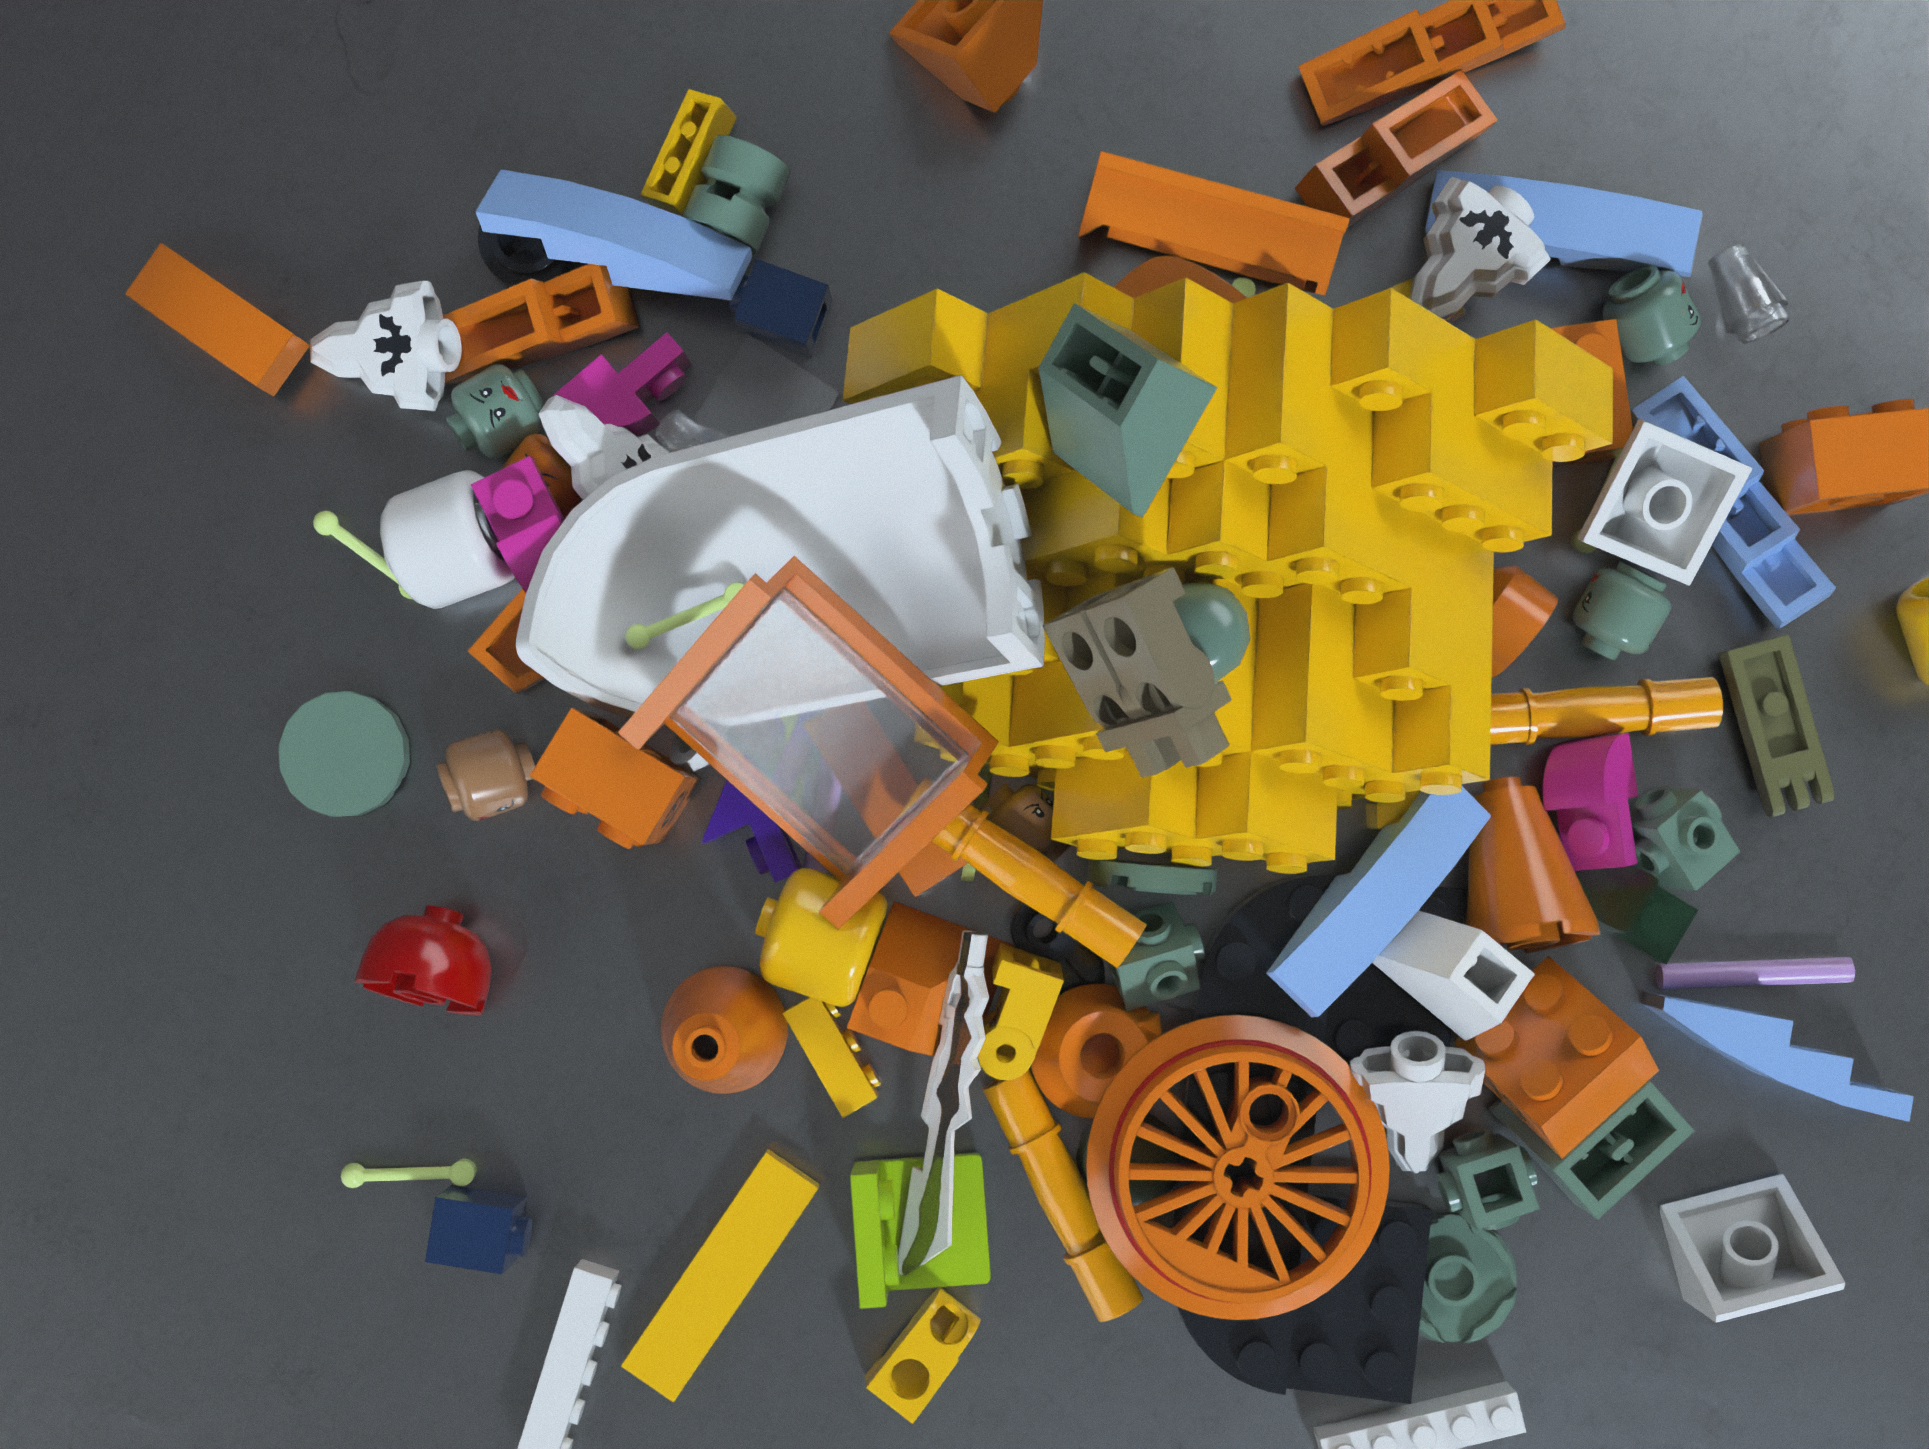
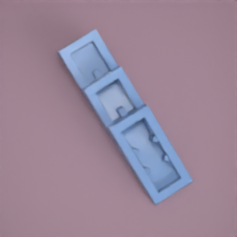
M501 169L475 211L483 232L539 238L542 240L548 259L607 266L612 285L732 300L752 259V252L749 246L688 218L627 196L562 179Z
M1437 170L1425 228L1426 234L1436 220L1431 205L1451 177H1455L1460 180L1471 181L1487 192L1497 185L1508 187L1520 194L1529 203L1534 213V220L1529 227L1542 240L1549 257L1558 258L1561 266L1632 272L1638 268L1653 265L1659 271L1669 270L1678 273L1680 276L1691 277L1703 216L1700 210L1637 196L1568 184L1499 175Z
M1684 376L1630 410L1631 419L1635 425L1638 419L1647 421L1753 468L1712 546L1776 630L1784 627L1831 596L1836 587L1795 540L1800 528L1759 481L1764 473L1763 468Z
M1463 786L1460 793L1451 795H1434L1421 791L1399 822L1385 825L1351 873L1338 875L1334 878L1266 974L1311 1017H1319L1412 919L1453 869L1491 815Z
M1643 992L1642 1004L1695 1042L1754 1073L1846 1107L1910 1122L1914 1096L1886 1087L1850 1081L1853 1058L1825 1050L1790 1044L1793 1027L1792 1020L1759 1012Z

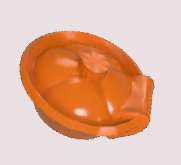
M1087 984L1064 992L1056 1000L1040 1046L1031 1065L1039 1088L1061 1110L1074 1116L1094 1119L1098 1105L1118 1071L1141 1048L1162 1034L1160 1013H1151L1146 1006L1126 1011L1117 986L1108 984Z

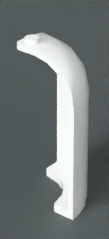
M962 375L656 456L611 476L572 509L543 549L524 599L516 637L517 654L526 665L556 687L595 708L631 718L722 610L653 637L645 648L639 650L633 649L626 642L625 634L629 627L634 624L648 626L724 595L725 589L730 584L736 582L745 584L755 573L767 582L795 555L938 686L1043 667L1045 636L1042 626L1044 625L1042 588L1040 580L1027 579L1020 539L1033 535L1018 483L1005 486L992 451L999 449L1002 442L987 412ZM779 598L687 705L710 726L744 724L885 697L887 695Z

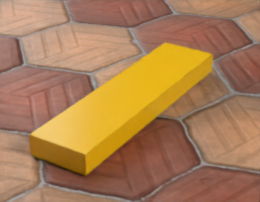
M767 1149L631 1349L621 1367L674 1403L819 1189L820 1184L770 1149Z

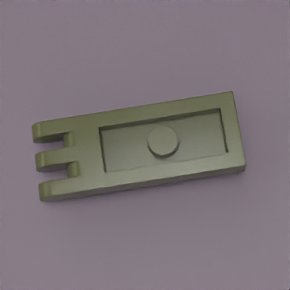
M1789 634L1718 653L1761 804L1766 815L1772 818L1785 813V803L1780 788L1784 789L1787 802L1793 811L1808 808L1810 806V798L1805 784L1806 781H1808L1812 797L1817 804L1833 801L1835 797L1834 788Z

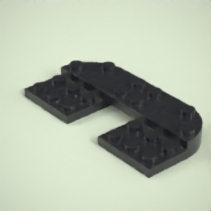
M1302 874L1275 881L1258 889L1256 893L1244 900L1219 923L1204 950L1205 960L1200 961L1198 967L1200 988L1194 991L1191 1022L1222 1015H1248L1277 1020L1297 1027L1314 1036L1335 1051L1349 1066L1350 1061L1360 1057L1365 1049L1390 1047L1392 1040L1404 1032H1427L1438 1037L1444 1046L1450 1047L1452 1029L1373 963L1319 1017H1311L1266 974L1331 882L1340 874ZM1438 886L1419 911L1463 924L1467 890ZM1234 1062L1206 1068L1225 1116L1234 1097ZM1249 1062V1079L1257 1076L1273 1077L1277 1067ZM1194 1073L1187 1076L1184 1105L1217 1136V1130ZM1293 1073L1286 1087L1292 1093L1298 1105L1315 1089L1313 1085ZM1270 1093L1257 1097L1250 1106V1121L1261 1126L1270 1125L1275 1122L1282 1112L1281 1098ZM1317 1112L1290 1137L1287 1145L1314 1135ZM1182 1121L1180 1138L1205 1148L1206 1145ZM1179 1154V1164H1198V1162ZM1312 1155L1287 1165L1311 1166ZM1247 1157L1244 1158L1240 1166L1228 1164L1225 1168L1233 1181V1185H1236L1241 1176L1251 1179L1255 1174L1248 1163ZM1176 1180L1172 1191L1196 1181ZM1283 1182L1345 1209L1348 1195L1308 1191L1309 1183ZM1275 1196L1322 1246L1338 1225V1223ZM1202 1199L1170 1211L1168 1228L1172 1229ZM1386 1200L1378 1229L1358 1263L1328 1292L1295 1310L1276 1316L1249 1320L1213 1318L1177 1307L1188 1332L1202 1351L1222 1370L1252 1387L1286 1395L1287 1388L1411 1404L1432 1210L1427 1205ZM1263 1207L1262 1209L1287 1271L1296 1268L1308 1260L1312 1254L1266 1207ZM1215 1212L1189 1237L1203 1242ZM1248 1213V1262L1274 1273L1252 1217ZM1233 1215L1218 1248L1230 1255H1233Z

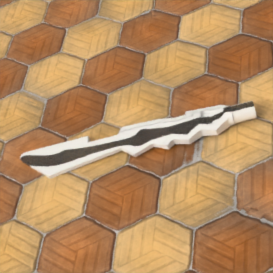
M963 930L958 962H956V966L949 974L938 1023L942 1025L941 1039L932 1061L921 1113L922 1119L929 1127L923 1170L917 1166L912 1167L899 1248V1271L901 1275L911 1274L952 1245L955 1130L972 1119L969 1085L981 1070L977 1057L986 1039L982 1015L989 1000L984 977L985 967L983 966L988 934L978 931Z

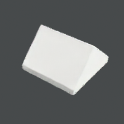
M1638 419L1577 539L1690 586L1753 468L1662 427Z
M1784 1174L1660 1205V1215L1683 1300L1715 1323L1843 1290L1845 1287L1842 1275Z

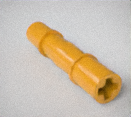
M1714 677L1664 681L1640 679L1636 686H1591L1532 693L1529 688H1520L1518 692L1491 694L1490 745L1509 743L1533 745L1536 738H1582L1640 731L1644 736H1653L1656 732L1716 728L1719 726L1723 714L1722 693Z
M927 775L911 795L899 817L936 780ZM971 804L932 840L937 846L951 854L952 860L957 862L961 857L1006 893L1058 924L1055 928L1057 932H1065L1116 968L1124 961L1147 925L1092 887L1093 883L1087 881L1085 885L1081 884L1040 851L987 820L989 812L986 810L981 812Z
M1028 1069L1026 1073L1016 1079L1008 1081L995 1079L982 1088V1091L1010 1144L1008 1150L1011 1155L1018 1154L1041 1208L1067 1251L1063 1259L1066 1265L1071 1266L1097 1320L1105 1322L1129 1312L1139 1305L1144 1297L1134 1277L1116 1258L1107 1244L1096 1221L1086 1181L1058 1134L1062 1130V1126L1059 1121L1055 1122L1030 1070Z

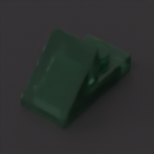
M1632 865L1575 871L1598 920L1599 928L1657 963L1667 965L1697 914L1698 909L1658 886L1659 879Z

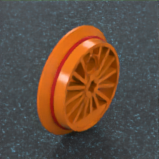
M1248 1015L1214 1016L1180 1025L1161 1034L1134 1054L1118 1071L1098 1105L1091 1125L1086 1159L1087 1185L1096 1221L1107 1244L1127 1271L1151 1292L1179 1308L1199 1315L1230 1320L1260 1319L1295 1310L1314 1301L1339 1283L1361 1259L1378 1229L1385 1209L1390 1173L1389 1150L1379 1112L1375 1103L1367 1098L1363 1086L1359 1085L1351 1073V1067L1329 1046L1297 1027L1273 1019ZM1234 1062V1097L1225 1116L1206 1068ZM1249 1062L1277 1067L1273 1077L1257 1076L1249 1079ZM1194 1073L1218 1135L1215 1136L1169 1088L1186 1076ZM1292 1073L1315 1087L1299 1105L1292 1093L1286 1088ZM1269 1093L1278 1095L1282 1100L1283 1107L1281 1115L1275 1122L1270 1125L1261 1126L1250 1121V1106L1257 1097ZM1160 1098L1206 1146L1202 1148L1143 1122L1151 1107ZM1328 1101L1336 1112L1341 1124L1287 1145L1290 1137ZM1135 1137H1141L1194 1160L1198 1164L1130 1163ZM1348 1141L1351 1166L1287 1165ZM1247 1157L1248 1163L1255 1174L1251 1179L1241 1176L1236 1185H1233V1181L1225 1168L1228 1164L1240 1166L1244 1158ZM1129 1180L1196 1181L1136 1206H1133L1131 1201ZM1283 1182L1350 1183L1351 1186L1345 1209ZM1275 1196L1338 1223V1225L1322 1246ZM1202 1199L1172 1229L1150 1220ZM1263 1207H1266L1312 1254L1308 1260L1296 1268L1287 1271L1262 1209ZM1215 1212L1203 1242L1189 1237ZM1248 1213L1252 1217L1274 1273L1248 1262ZM1233 1215V1255H1230L1218 1248Z

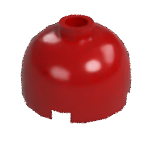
M427 905L423 916L403 915L382 925L370 938L362 955L355 983H364L362 988L421 1007H424L423 1002L445 1005V1001L448 999L451 1001L446 1012L476 1016L482 1015L490 990L492 967L488 948L480 936L461 926L463 914L444 907Z

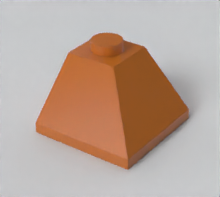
M917 0L889 34L899 46L958 97L995 113L1001 105L1010 101L1018 93L1021 83L1037 66L1043 0Z
M894 901L847 1028L908 1051L935 1056L941 1039L942 1025L938 1023L949 974L956 966V962H958L963 930H976ZM988 935L983 964L989 1000L982 1019L988 1015L998 985L993 984L992 965L999 945L1003 943L1013 946L1012 943ZM965 1023L961 1051L957 1060L960 1063L961 1057L972 1038L967 1023Z

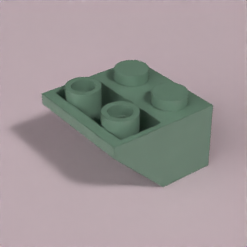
M1075 303L1039 366L1053 453L1131 513L1143 518L1217 387L1133 331Z
M1649 1080L1563 1159L1500 1099L1489 1108L1491 1113L1519 1144L1526 1149L1529 1155L1576 1206L1597 1220L1695 1132Z

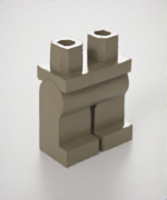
M1174 567L1135 580L1130 584L1127 583L1091 596L1042 625L1089 714L1096 723L1104 727L1096 735L1105 752L1127 747L1141 777L1156 775L1169 769L1180 760H1182L1185 768L1203 764L1230 745L1214 712L1230 702L1232 698L1223 681L1214 683V672L1211 662L1204 652L1193 646L1173 604L1174 600L1186 593Z

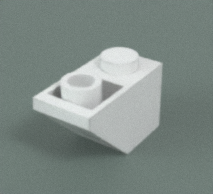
M1419 910L1372 962L1465 1041L1501 1024L1534 976L1530 969L1483 930Z

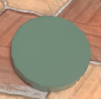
M353 691L328 692L303 703L287 721L278 745L279 768L290 793L308 809L331 817L365 815L385 805L396 793L394 791L400 786L402 778H405L410 765L409 738L399 717L377 699Z
M1088 859L1087 881L1093 883V886L1110 888V885H1117L1143 892L1212 895L1213 892H1216L1217 869L1141 861Z
M1455 1212L1431 1215L1419 1333L1429 1340L1443 1343L1445 1341H1461L1462 1343L1479 1341L1498 1329L1514 1307L1517 1289L1515 1288L1517 1281L1515 1260L1495 1230H1477Z

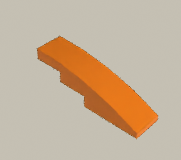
M1450 0L1421 15L1418 9L1411 11L1299 65L1298 68L1321 125L1325 126L1434 86L1461 69L1465 73L1565 29V20L1557 0Z

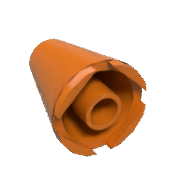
M1503 777L1483 783V793L1474 796V798L1491 817L1469 846L1466 925L1483 930L1503 948L1504 944H1506L1508 950L1525 949L1526 953L1565 947L1592 939L1591 935L1599 936L1598 920L1547 811L1544 810V804L1536 787L1522 786L1520 777Z
M731 965L706 968L683 981L670 996L661 1021V1040L664 1052L674 1070L685 1081L701 1090L718 1094L737 1093L747 1090L763 1081L775 1069L783 1055L789 1034L787 1021L782 1014L786 1009L774 987L754 973ZM708 1035L712 1036L716 1040L718 1046L710 1040Z

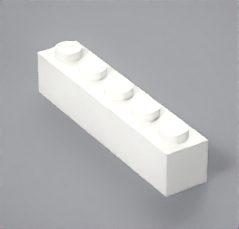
M581 1259L574 1267L517 1449L572 1448L574 1439L568 1438L569 1430L572 1423L578 1425L586 1401L579 1398L583 1386L591 1385L598 1362L592 1360L596 1346H603L610 1323L604 1322L608 1307L615 1308L622 1285L616 1283L619 1270Z
M1507 1381L1313 1427L1318 1449H1459L1526 1433L1517 1392Z

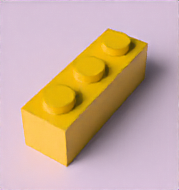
M688 89L640 194L650 205L682 216L693 188L696 185L706 184L707 179L701 169L712 142L718 135L729 136L737 119L736 115L721 98Z
M806 997L782 1013L842 1118L878 1098L879 1091L877 1086L881 1085V1081L872 1065L869 1063L864 1066L856 1053L861 1050V1046L851 1029L844 1032L837 1020V1017L841 1015L838 1006Z

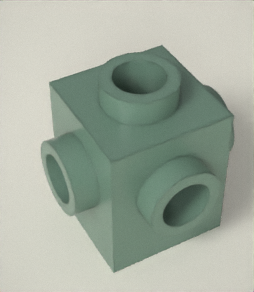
M1669 786L1656 787L1643 794L1635 802L1636 810L1630 814L1637 857L1636 865L1650 876L1655 886L1697 891L1741 852L1721 821L1722 814L1719 807L1701 789L1670 788Z
M1173 901L1133 913L1135 917L1147 924L1144 931L1118 968L1108 962L1110 972L1126 1011L1199 990L1200 984L1196 962L1205 960V952L1195 924H1183Z
M1482 1129L1458 1136L1453 1140L1455 1148L1439 1153L1444 1172L1436 1175V1181L1444 1204L1449 1212L1458 1211V1214L1477 1230L1504 1228L1519 1221L1521 1215L1540 1209L1532 1187L1538 1183L1536 1171L1528 1152L1523 1146L1519 1147L1499 1133L1492 1135L1491 1130ZM1488 1170L1486 1179L1476 1184L1473 1175Z

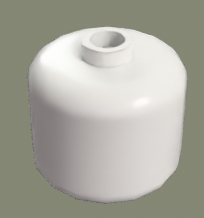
M474 471L456 472L395 495L388 500L380 517V537L389 570L403 590L415 602L432 609L443 608L509 583L515 578L496 544L499 540L471 487V484L485 478Z

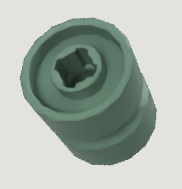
M718 135L714 138L701 169L707 182L706 184L696 185L693 188L682 217L749 246L752 255L758 253L770 224V219L765 209L766 207L778 205L791 171L782 160L757 145L728 135Z

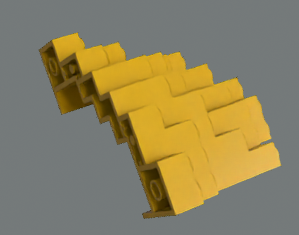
M1084 272L990 313H986L936 288L850 327L842 401L854 404L962 375L976 394L1002 442L999 449L992 451L1004 484L1009 486L1018 483L1033 536L1020 540L1027 579L1041 581L1044 624L1091 596L1127 583L1130 584L1135 580L1174 567L1181 584L1204 582L1227 588L1240 601L1247 612L1250 632L1248 647L1240 665L1219 680L1224 682L1232 700L1214 712L1230 745L1200 765L1185 768L1182 760H1180L1169 769L1156 775L1141 777L1127 747L1105 752L1096 735L1104 727L1096 723L1089 714L1045 630L1043 667L939 686L999 741L986 763L990 764L989 771L991 773L1007 777L1031 776L1037 778L1038 787L1054 791L1051 840L1076 846L1079 857L1093 860H1112L1117 858V850L1126 849L1145 854L1167 852L1172 854L1171 862L1181 866H1209L1212 864V856L1222 855L1233 860L1267 861L1266 869L1272 872L1287 874L1304 873L1307 871V863L1335 860L1337 810L1351 808L1352 800L1365 798L1382 803L1400 802L1405 800L1406 792L1417 790L1434 795H1451L1460 793L1462 791V784L1490 780L1494 552L1517 551L1524 547V542L1552 536L1553 461H1574L1583 457L1585 451L1613 444L1612 367L1536 319L1475 339L1392 288L1333 309L1290 283H1285L1236 303H1231L1186 277L1132 298ZM1074 303L1133 331L1217 387L1143 518L1131 513L1053 453L1039 366ZM916 722L914 741L941 749L940 756L944 759L958 760Z

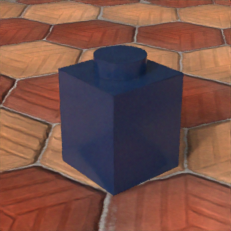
M756 259L750 276L744 274L732 300H730V310L736 312L734 320L741 333L811 358L830 309L832 296L828 284Z
M451 1185L435 1197L425 1262L503 1274L517 1260V1256H525L529 1246L532 1218L524 1216L527 1197Z

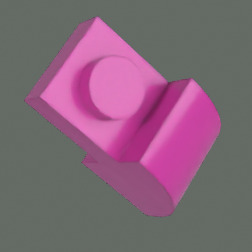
M666 332L619 373L615 371L601 354L552 396L558 395L585 406L604 425L612 424L617 427H625L635 436H640L661 424L645 404L654 397L661 401L673 394L685 382L687 376L684 371L692 364L680 346Z
M531 456L471 484L499 540L496 544L525 593H527L543 549L566 519V517H563L535 459Z
M1629 733L1563 741L1553 748L1548 757L1543 778L1544 810L1557 811L1561 843L1574 871L1627 867L1637 864L1628 799L1638 797V789Z

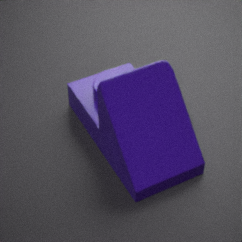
M743 755L760 770L754 755ZM726 780L703 836L702 844L713 842L750 825L754 836L746 840V845L760 875L770 871L776 883L789 877L794 871L803 868L789 835Z

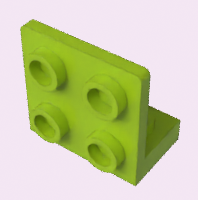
M979 1153L954 1154L952 1245L924 1265L919 1266L925 1259L934 1240L938 1223L944 1155L937 1156L930 1187L923 1205V1227L921 1234L906 1264L908 1275L900 1274L898 1255L912 1167L917 1166L923 1170L924 1157L854 1162L850 1179L860 1309L886 1307L889 1291L987 1284L990 1281L991 1272L982 1156Z

